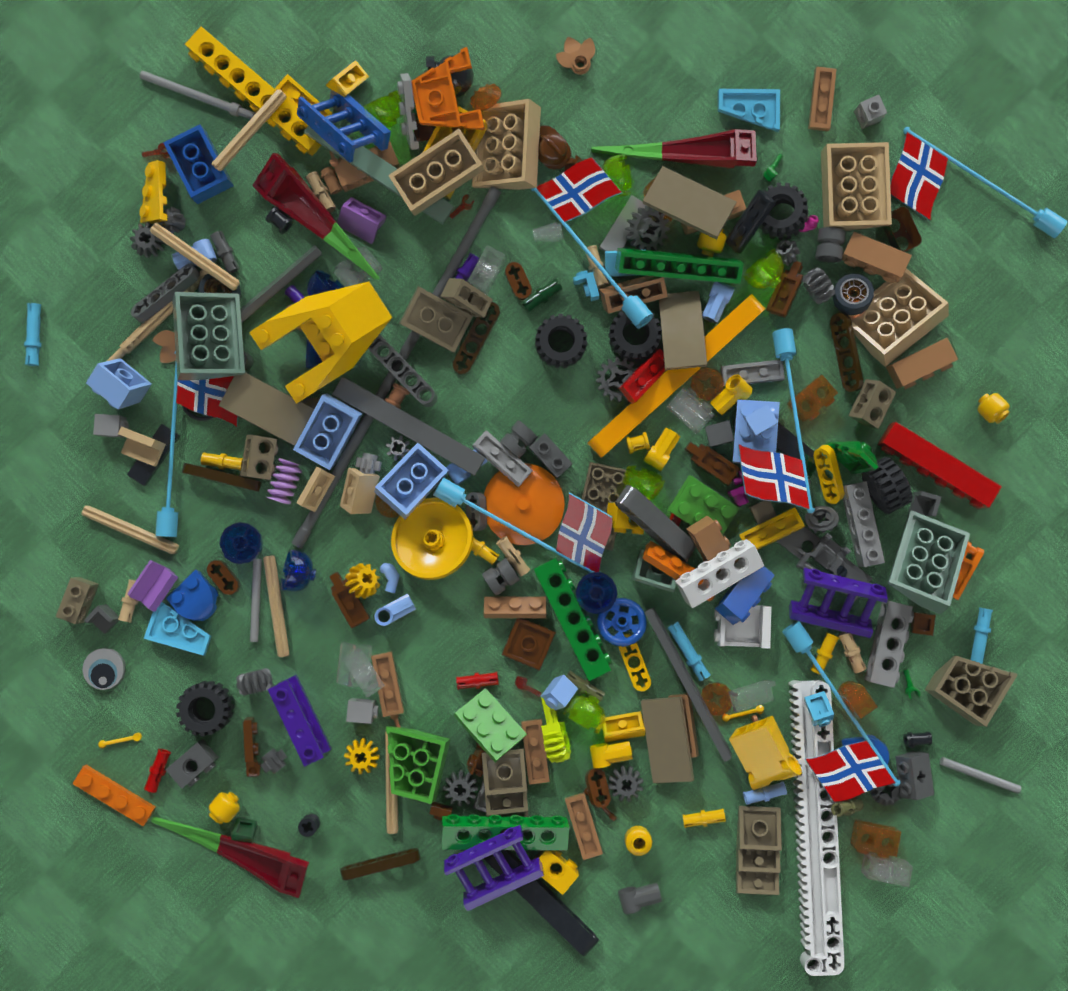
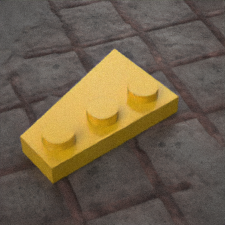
M156 160L149 162L145 168L146 181L142 189L143 204L139 211L141 216L140 223L146 224V222L155 224L167 221V214L163 213V205L167 204V197L163 196V189L166 186V164Z

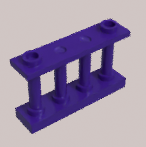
M804 568L803 578L804 583L807 585L799 602L791 600L789 604L790 619L871 638L873 627L869 617L877 601L887 603L886 587L821 572L817 569ZM815 586L827 588L819 607L808 604ZM836 591L848 593L841 611L829 609ZM856 596L868 598L861 616L849 614Z
M297 674L267 689L303 766L305 767L324 758L323 754L330 751L332 747Z
M521 825L510 827L505 832L461 853L453 854L444 860L445 875L447 876L455 872L466 890L463 892V902L467 911L544 876L539 857L530 860L520 843L523 840ZM511 845L523 864L514 869H511L501 852L502 849ZM492 854L503 871V874L492 878L482 861L483 858ZM473 863L485 881L476 887L472 885L463 870L464 867Z

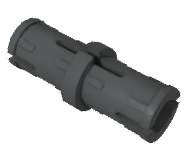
M217 231L211 234L210 237L218 251V258H221L227 272L231 274L238 271L240 268L232 253L233 249L229 247L223 232Z

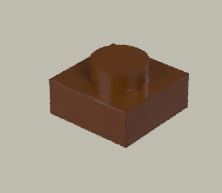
M415 120L417 129L414 130V135L417 141L429 140L435 126L420 125L419 120Z
M914 612L910 633L933 636L936 615Z
M433 802L429 814L434 815L433 818L442 821V816L451 815L453 807Z

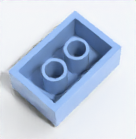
M327 393L322 395L293 450L331 470L337 463L363 413Z
M737 400L732 463L740 464L738 444L753 450L776 453L778 424L754 437L744 418L765 405H768L769 408L773 407L779 416L780 402Z
M417 443L375 486L374 493L405 520L437 487L441 479L447 476L449 470Z

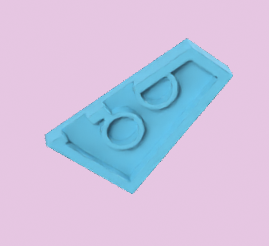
M719 89L718 112L779 132L780 89Z
M161 602L157 610L153 611L144 639L205 656L212 636Z

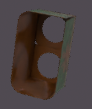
M900 207L891 211V218L897 219L900 223V228L897 232H892L890 225L882 226L891 247L901 250L896 241L898 237H904L908 240V247L903 252L919 246L922 238L908 208Z

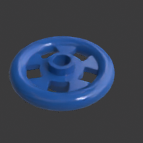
M617 598L609 601L601 608L597 618V626L601 636L607 642L623 647L632 645L642 638L646 630L647 619L643 609L636 602L626 598ZM620 606L628 607V613L619 612ZM609 612L615 614L612 621L606 619ZM631 616H637L639 623L633 625ZM623 618L626 620V623L621 625L618 620ZM611 626L618 631L614 636L608 631ZM631 629L633 635L625 638L623 632Z

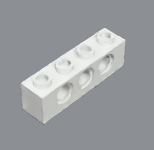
M745 539L737 542L734 547L727 551L718 553L710 561L701 563L693 571L682 574L675 582L685 602L691 608H694L764 567V564L755 545Z

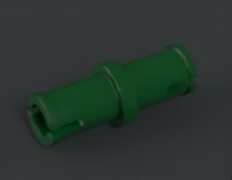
M553 279L543 288L539 287L536 289L533 295L522 301L524 308L527 307L526 310L530 312L542 302L546 303L552 295L561 291L562 286L560 283L557 284L558 280Z

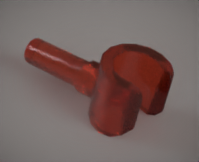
M160 143L158 149L142 152L143 157L160 155L163 158H168L170 155L168 152H161L166 148L164 143Z
M469 194L463 196L461 205L449 215L451 219L464 209H472L474 200L470 204L465 203L469 198Z
M522 676L516 677L515 685L518 689L529 691L540 697V691L526 685L527 678Z

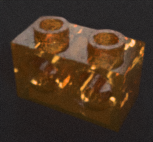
M823 375L815 378L795 396L798 417L802 422L808 419L812 421L820 414L818 411L823 406L827 408L835 401L833 397L838 392ZM818 388H822L825 391L824 398L818 396ZM790 400L787 405L792 409V402ZM803 401L809 403V412L802 409Z
M846 681L839 686L837 692L854 716L861 719L877 708V705L863 685L854 681Z
M855 819L850 844L857 852L862 854L874 852L882 858L897 857L901 831L896 827ZM869 834L868 840L861 842L862 836ZM885 838H889V843L886 846H882V841Z

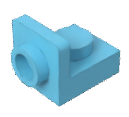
M581 271L577 273L576 277H573V284L577 285L586 282L583 285L586 297L590 296L591 301L598 300L599 292L593 272Z
M825 691L804 697L812 718V725H819V727L829 725L833 720L834 712Z

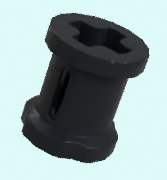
M274 207L266 216V221L276 226L281 234L286 233L293 224V220L284 216L278 207Z
M313 813L305 815L298 825L300 834L305 837L314 835L320 826L319 817ZM308 822L312 823L311 828L307 827Z

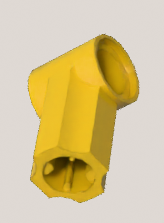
M740 375L731 376L726 382V388L710 402L722 416L737 403V400H746L752 394V387Z
M665 428L643 461L661 472L681 436L671 429Z
M629 741L614 744L600 743L589 747L593 768H604L610 766L611 763L633 759Z

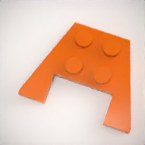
M467 47L461 49L455 56L445 59V62L436 68L429 69L411 81L420 125L485 130L481 109L465 113H459L451 74L472 68Z

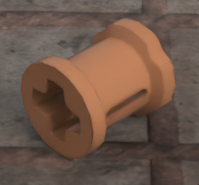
M394 383V388L389 397L384 400L401 409L400 405L403 399L410 392Z

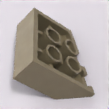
M953 656L934 673L925 691L972 724L987 727L1018 674L980 664L979 662L959 656Z

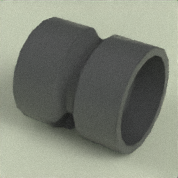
M835 227L820 228L817 239L820 245L816 248L815 259L829 263L841 262L843 257L841 245L845 242L846 231Z
M518 420L511 427V433H506L499 442L520 459L527 451L526 446H531L538 436Z
M506 558L497 563L495 569L490 568L482 573L485 581L496 596L505 591L507 585L512 586L520 581L519 576ZM501 575L503 579L498 581L497 577Z

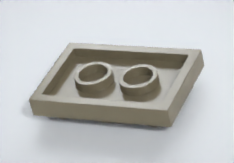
M417 287L399 324L455 353L473 316L425 289Z

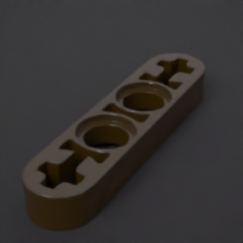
M491 302L489 309L494 307V312L496 313L495 315L492 314L488 319L489 322H492L491 325L485 320H480L481 317H477L453 361V369L457 374L466 375L471 371L500 316V308L496 303ZM479 324L487 327V332L484 335H478L475 331ZM470 342H474L478 346L477 351L474 353H469L466 350V345ZM464 353L465 355H467L468 357H472L473 359L471 361L467 359L465 363L467 369L463 368L460 371L458 370L459 366L457 365V363L463 362L465 357L461 356V354Z
M836 313L831 317L830 327L842 386L848 392L859 391L864 381L851 318L847 314ZM840 319H844V323H842L841 326H838L837 322H839ZM843 337H847L849 340L847 348H842L840 345ZM847 357L853 359L851 368H847L844 364ZM852 379L856 380V384L850 385L849 382L852 381Z
M185 462L182 473L257 492H260L262 485L260 481Z
M411 848L346 865L340 868L342 880H350L415 863L421 859L419 849Z

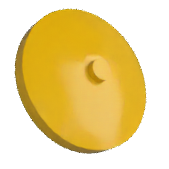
M426 498L405 520L401 516L396 520L391 535L392 551L398 564L409 574L425 580L441 579L456 572L469 557L473 546V528L469 518L459 506L453 507L439 498Z

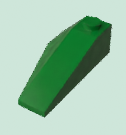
M847 441L824 444L834 449L837 461L851 474L872 471L878 468L875 455L871 452V447L865 442Z

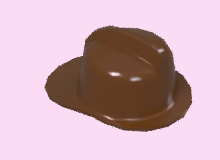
M546 125L540 126L538 159L549 169L563 168L567 159L571 157L570 146L555 129Z

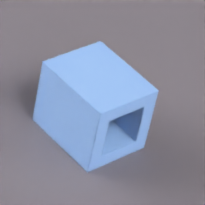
M765 405L746 416L744 420L754 437L777 425L778 421L776 419L779 416L773 407L769 408L768 405Z
M561 675L552 680L541 697L545 700L548 707L558 710L566 707L578 688L565 675Z

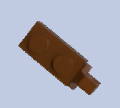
M793 262L790 271L785 270L784 273L782 272L767 305V312L783 318L787 317L802 283L803 275H801L803 266L801 262Z
M690 442L684 449L693 455L691 460L696 465L727 486L731 484L740 470L732 462L703 444L697 447Z
M339 572L330 575L329 577L334 586L330 587L332 595L351 629L370 619L360 598H355L354 592L348 593L350 587L345 586L348 580H343Z
M246 717L243 721L247 777L259 776L261 763L256 758L259 755V743H255V735H258V722H254V717Z

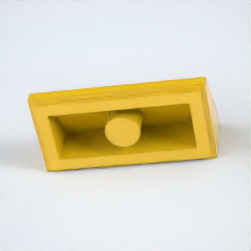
M355 60L332 78L326 86L345 97L368 79L369 76Z
M641 711L600 718L605 743L645 736Z

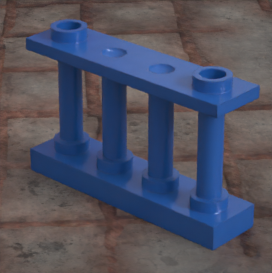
M331 90L329 100L311 105L303 97H299L297 116L349 163L353 162L355 149L373 143L381 151L388 149L391 131L349 94L344 97ZM332 107L338 112L326 117L320 113V111ZM344 119L351 123L339 129L333 125V123ZM357 131L364 135V137L352 141L346 136Z

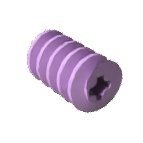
M279 458L278 460L283 466L275 467L280 473L273 474L277 481L270 482L275 488L267 490L272 495L267 498L284 504H291L287 496H294L290 489H295L297 486L292 481L300 480L295 473H302V470L298 467L299 464Z

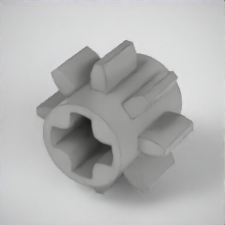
M400 436L399 440L391 437L393 442L386 444L390 448L387 455L394 454L395 461L398 460V457L403 458L410 451L407 449L410 441L404 443L403 436ZM396 444L403 445L401 453L394 452Z
M363 453L362 458L357 457L355 467L360 468L359 471L363 474H375V471L380 472L382 462L377 461V455Z

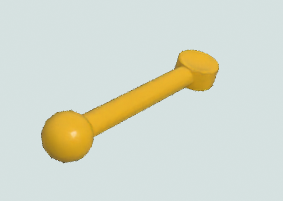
M758 705L755 709L731 715L723 714L722 720L728 722L732 718L756 712L762 714L764 713V707Z
M135 733L133 736L110 741L101 740L98 746L105 748L107 745L130 740L139 741L142 739V734Z

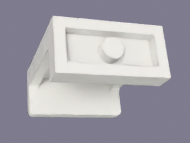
M756 605L754 608L751 607L748 611L750 612L749 617L743 623L739 621L734 625L715 610L714 616L715 621H718V629L714 630V641L721 647L770 648L771 606Z

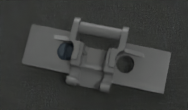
M804 527L776 541L799 558V562L796 564L798 569H815L806 562L811 557L827 569L830 574L870 583L873 579L845 558L851 550L846 546L842 548L831 540L833 536L828 532L819 538ZM804 541L812 543V550L808 553L804 552L801 548Z

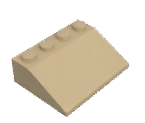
M530 99L477 106L476 110L481 109L483 119L486 120L488 128L475 151L476 156L483 165L484 171L472 178V187H494L496 189L515 190L537 188L541 107Z
M889 142L826 144L821 151L823 227H835L845 231L891 225Z
M906 268L899 283L886 281L874 291L873 300L866 311L862 314L848 316L851 318L855 336L870 354L886 367L949 316V303Z

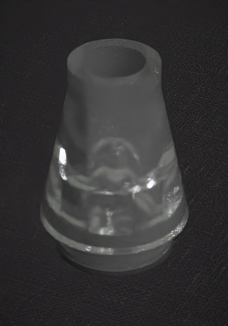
M554 222L533 229L534 241L559 242V240H563L562 224Z

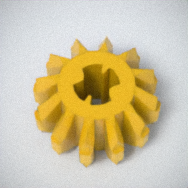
M363 563L351 567L348 570L349 573L345 576L348 580L345 586L350 587L348 593L354 592L355 598L362 597V599L376 594V589L380 586L377 582L380 576L375 574L377 569L371 570L370 564L364 566Z
M365 738L361 739L360 744L355 739L353 746L348 745L346 747L349 752L344 754L345 758L350 759L345 765H353L351 772L358 768L359 775L363 773L364 769L367 773H370L371 767L375 768L377 766L374 760L380 758V755L374 754L378 751V747L371 748L373 741H369L366 745ZM365 753L364 758L360 760L358 758L360 755L357 754Z

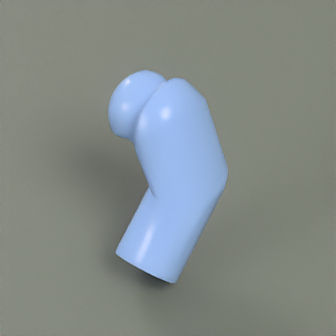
M383 563L380 567V572L384 573L388 579L385 591L395 593L400 578L399 573L391 563Z

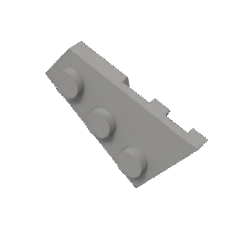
M408 73L400 74L397 89L398 94H402V102H399L400 115H403L404 122L401 123V133L406 136L411 150L419 149V143L413 130L417 129L415 115L412 113V110H414L411 78Z

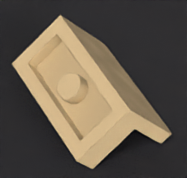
M121 426L118 434L127 438L121 453L152 466H157L166 444Z
M316 467L296 503L316 512L335 476L320 467Z
M348 468L340 507L350 514L371 513L376 495L374 493L375 486L378 484L380 476L377 474H363L356 468Z

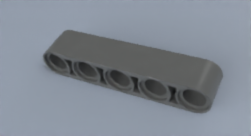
M379 334L369 346L370 352L423 406L432 407L435 405L438 399L436 392ZM384 348H388V355L385 357H381V351ZM397 363H403L402 370L394 371ZM417 377L416 385L408 386L409 379ZM425 392H431L432 394L428 401L422 400Z
M626 485L616 500L615 505L660 546L687 563L696 549L693 540L640 491Z

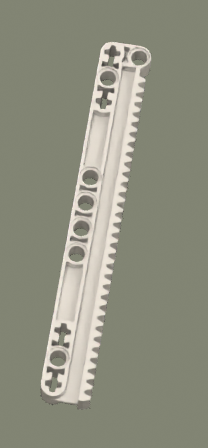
M817 679L812 681L793 680L788 682V685L794 687V689L789 690V693L794 696L789 699L794 704L789 709L795 712L790 715V718L795 721L790 726L796 729L791 732V735L795 737V739L791 740V743L796 746L791 748V751L797 754L794 757L802 769V774L795 776L797 780L793 781V784L797 787L793 790L797 795L794 801L798 804L794 806V809L798 812L795 814V818L798 820L795 826L799 829L795 831V834L799 837L796 839V843L799 845L796 850L800 854L796 856L800 862L797 864L800 870L797 875L801 879L798 881L801 887L798 889L801 895L798 899L802 904L799 906L802 912L799 914V917L803 921L800 922V926L803 929L800 931L803 937L800 941L806 949L800 956V962L805 971L811 976L838 975L844 969L838 824L837 815L834 816L831 811L832 805L836 802H833L829 795L825 798H820V793L825 789L805 761V759L822 756L834 750L833 721L829 725L823 726L822 728L825 729V732H821V735H819L818 731H821V727L819 725H812V718L804 701V697L816 694L817 692L815 691L820 686L823 690L819 692L825 691L832 708L831 689L827 683ZM824 811H829V816L826 819H821V814ZM825 832H830V837L827 840H822V835ZM831 853V858L823 861L824 855ZM835 937L834 943L827 944L830 938ZM810 960H816L814 965L807 966Z

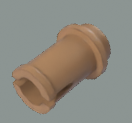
M327 167L321 170L322 175L320 177L325 180L330 194H337L343 189L335 175V169Z

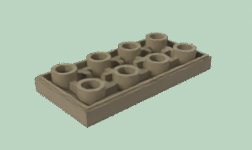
M664 166L660 169L643 199L644 205L716 240L737 203Z
M590 462L582 500L607 513L608 503H615L626 487L630 470ZM614 528L611 529V534L605 546V549L613 551L617 533L614 532Z
M682 697L641 700L653 783L692 782L694 774Z

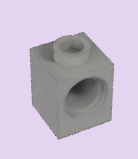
M876 95L860 102L854 113L861 128L864 129L880 122L887 114L880 95Z
M95 414L93 435L125 438L118 433L121 426L129 428L128 421H126L127 418L120 415Z
M358 698L348 700L346 722L371 724L374 718L378 717L379 706H375L376 700Z

